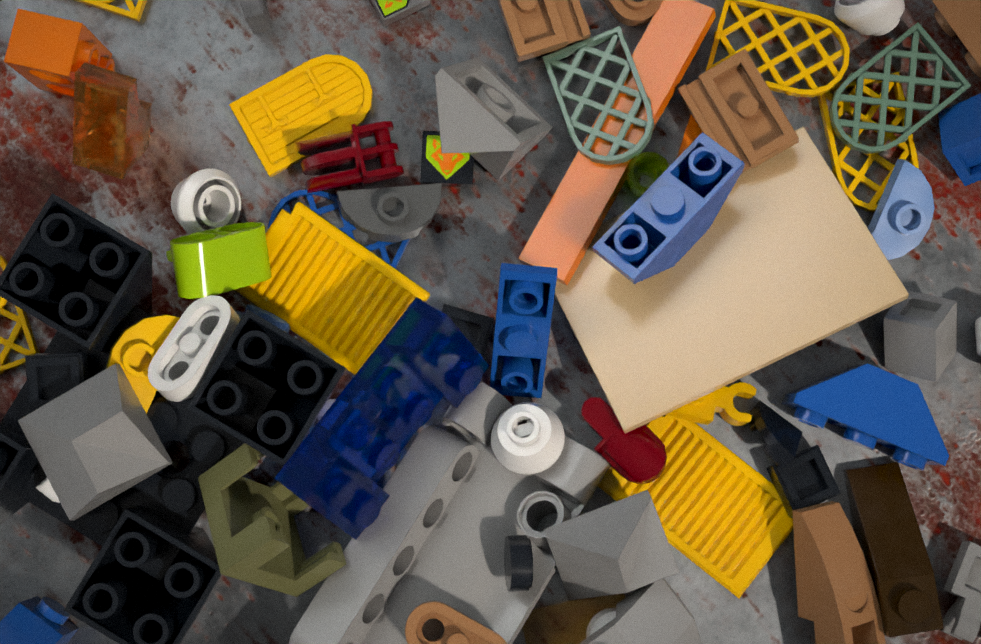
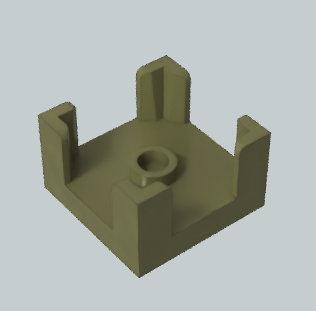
M245 443L198 477L220 574L298 597L346 565L341 544L335 541L307 560L303 551L294 516L323 497L325 490L320 473L306 466H301L271 487L242 477L256 467L258 460L265 456Z

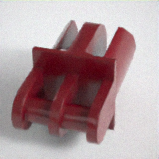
M382 121L358 127L352 124L351 131L296 142L300 155H312L301 161L303 174L321 175L306 181L307 194L362 182L363 187H365L367 183L386 180L404 174L403 166L397 165L395 153L399 152L398 144L391 141L390 131L394 129L393 122ZM375 137L376 146L361 149L359 139ZM380 159L381 169L366 171L364 161Z
M598 397L587 399L582 405V416L587 424L602 438L594 447L596 452L620 476L629 482L641 485L651 483L659 478L665 469L667 460L665 446L659 437L646 424L625 434L612 408L604 400Z

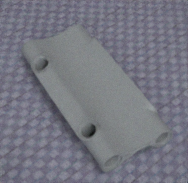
M468 377L442 417L444 421L440 427L434 424L429 425L416 437L345 548L343 554L346 565L326 578L291 634L289 644H408L405 636L407 618L415 607L427 601L443 602L497 632L507 644H513L557 570L544 531L538 532L540 521L545 516L554 513L558 514L554 525L580 516L609 469V463L594 451L565 436L561 455L548 469L531 475L518 474L508 470L494 455L491 446V432L500 414L513 405L489 385L475 378ZM527 535L530 538L533 553V583L529 591L508 592L504 569V544L506 536ZM429 619L423 624L422 632L426 638L435 640L442 636L444 625L438 619Z

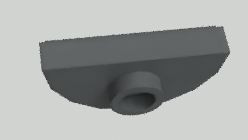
M442 183L337 191V202L342 217L347 222H351L356 229L368 234V238L374 241L396 243L416 237L420 234V230L432 221L440 207Z

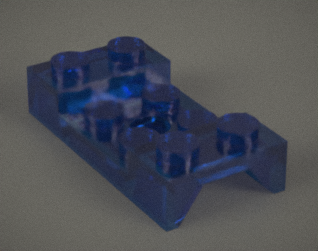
M416 297L275 476V479L357 540L364 529L377 519L381 507L390 497L376 483L386 471L396 464L400 452L416 431L429 421L439 401L443 399L455 408H458L464 398L478 387L482 375L489 367L488 363L447 315Z

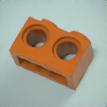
M17 9L4 62L40 90L100 103L103 89H109L114 78L115 63L112 59V53L83 23Z

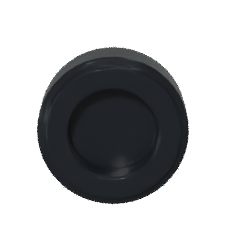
M510 535L505 538L504 569L508 592L529 591V588L532 587L533 553L531 541L527 535Z

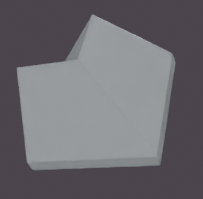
M478 57L442 67L435 75L442 153H469L498 181L553 128Z
M117 363L18 420L70 521L81 517L172 464L122 367Z
M648 490L543 529L569 601L628 593L680 573Z

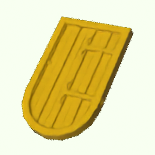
M325 54L303 62L294 69L230 103L229 106L245 132L248 143L254 148L271 178L311 156L300 155L296 142L351 131L352 124H355L356 127L362 125L372 108L373 91L367 74L357 62L342 55Z

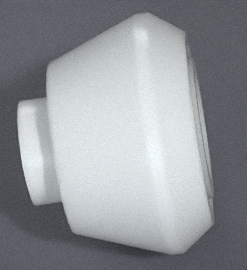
M836 0L834 13L840 21L862 35L881 36L890 32L898 25L900 17L905 10L904 0Z
M206 168L191 174L178 183L171 197V209L175 219L188 234H193L237 223L241 212V196L237 184L227 173L218 169Z
M523 402L507 408L497 418L491 432V446L497 460L508 470L523 475L540 473L551 467L561 455L565 442L563 425L558 416L548 407L534 402Z

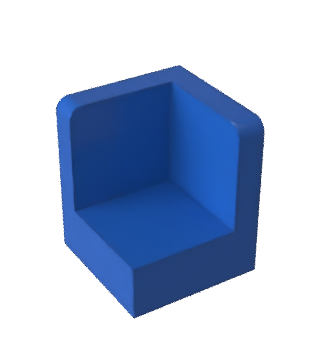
M981 93L945 108L938 113L942 152L964 186L981 180Z

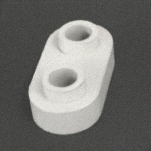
M210 295L194 301L184 311L152 358L148 368L149 382L166 399L180 402L195 396L239 324V315L224 298Z

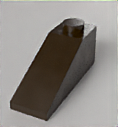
M891 462L843 470L853 530L873 580L881 612L884 635L896 637L944 629L934 571L899 463Z

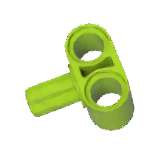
M262 222L235 223L172 239L170 241L171 250L166 251L168 261L173 262L177 292L180 298L193 299L218 295L260 283L272 277L265 226Z

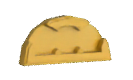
M164 314L143 318L123 330L111 347L107 368L115 363L120 364L146 414L157 391L148 379L149 364L180 317Z

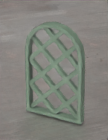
M917 22L856 72L848 75L847 79L833 94L829 107L831 126L837 137L849 148L865 154L883 153L905 142L913 132L970 88L971 84L919 22ZM912 34L910 51L894 49ZM919 39L932 54L918 52ZM884 56L883 73L866 71ZM892 57L909 59L908 76L890 74ZM917 60L935 62L934 79L916 77ZM942 66L955 82L941 80ZM856 79L855 95L841 94L848 84ZM864 79L882 81L880 98L862 96ZM889 82L907 84L906 101L888 99ZM915 85L933 87L931 104L914 102ZM940 88L958 89L939 105ZM839 101L854 103L853 121L838 119L837 105ZM862 104L880 106L878 124L860 122ZM887 107L905 109L904 127L886 125ZM913 110L930 112L911 127ZM842 127L852 128L851 137L845 133ZM859 129L877 131L876 146L870 147L858 143ZM885 132L902 134L896 140L884 145Z
M620 26L542 57L568 127V135L572 138L583 156L595 163L614 165L627 162L642 152L649 143L654 128L651 100L646 95ZM610 40L605 52L593 48ZM619 40L627 60L612 55ZM585 53L601 58L593 74L578 69ZM576 54L571 65L559 61ZM608 61L624 67L616 83L600 77ZM552 67L567 72L560 87ZM630 71H632L639 91L623 86ZM574 75L589 80L582 96L566 91ZM596 84L612 89L605 105L589 99ZM619 93L636 98L628 114L612 108ZM563 97L578 103L571 118ZM642 102L646 108L648 122L635 117ZM585 106L601 112L593 128L577 122ZM608 115L624 121L617 137L600 131ZM631 124L645 129L644 135L636 145L624 140ZM574 129L589 134L584 147L577 138ZM596 138L613 144L607 156L594 154L590 151ZM620 147L628 150L623 154L616 155Z

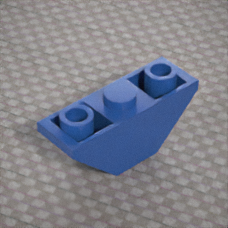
M702 132L592 247L593 252L633 284L674 267L709 230L741 175L745 163Z
M501 263L490 387L501 395L540 399L542 397L557 281V268Z
M868 363L849 367L785 394L781 403L795 409L793 418L804 424L822 430L826 423L845 430L842 437L844 440L869 450H874L876 443L895 451L892 457L894 461L916 470L923 471L926 464L946 466L949 458L947 449L919 385Z

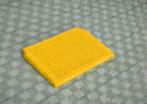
M297 202L292 213L282 209L266 232L272 277L266 281L235 290L261 309L285 320L293 332L376 389L429 313L421 305L429 299L430 293L303 203Z
M669 415L661 416L646 424L665 446L667 460L665 469L660 477L651 483L640 485L629 482L610 467L598 487L616 501L648 490L668 543L737 598H740L792 531L793 519L788 516L774 484L697 423Z

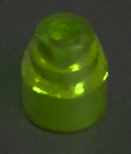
M643 152L634 157L626 175V183L629 190L640 198L649 187L640 185L639 177L647 175L654 183L669 167L667 160L655 152Z

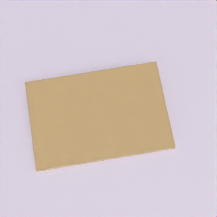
M804 127L795 130L799 137L797 144L757 167L750 168L741 173L709 230L674 267L633 284L593 252L592 247L617 222L625 213L623 212L602 222L569 284L566 286L556 281L555 297L625 434L908 299L909 293Z

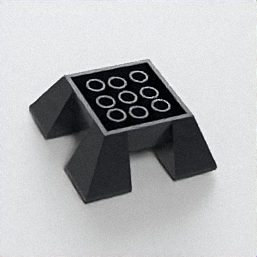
M53 193L0 275V297L57 330L44 353L87 351L89 379L107 368L111 347L123 330L143 318L158 316L152 312V252ZM247 309L195 396L185 401L174 402L155 394L148 409L147 416L168 455L171 448L177 442L183 443L188 448L190 459L187 467L182 471H178L170 464L72 521L69 520L61 503L50 500L36 488L47 476L18 422L19 419L31 413L29 412L26 381L7 413H0V524L30 502L98 543L102 548L67 603L64 611L118 644H181L222 576L214 545L204 530L208 518L198 477L245 443L282 466L288 467L347 368Z

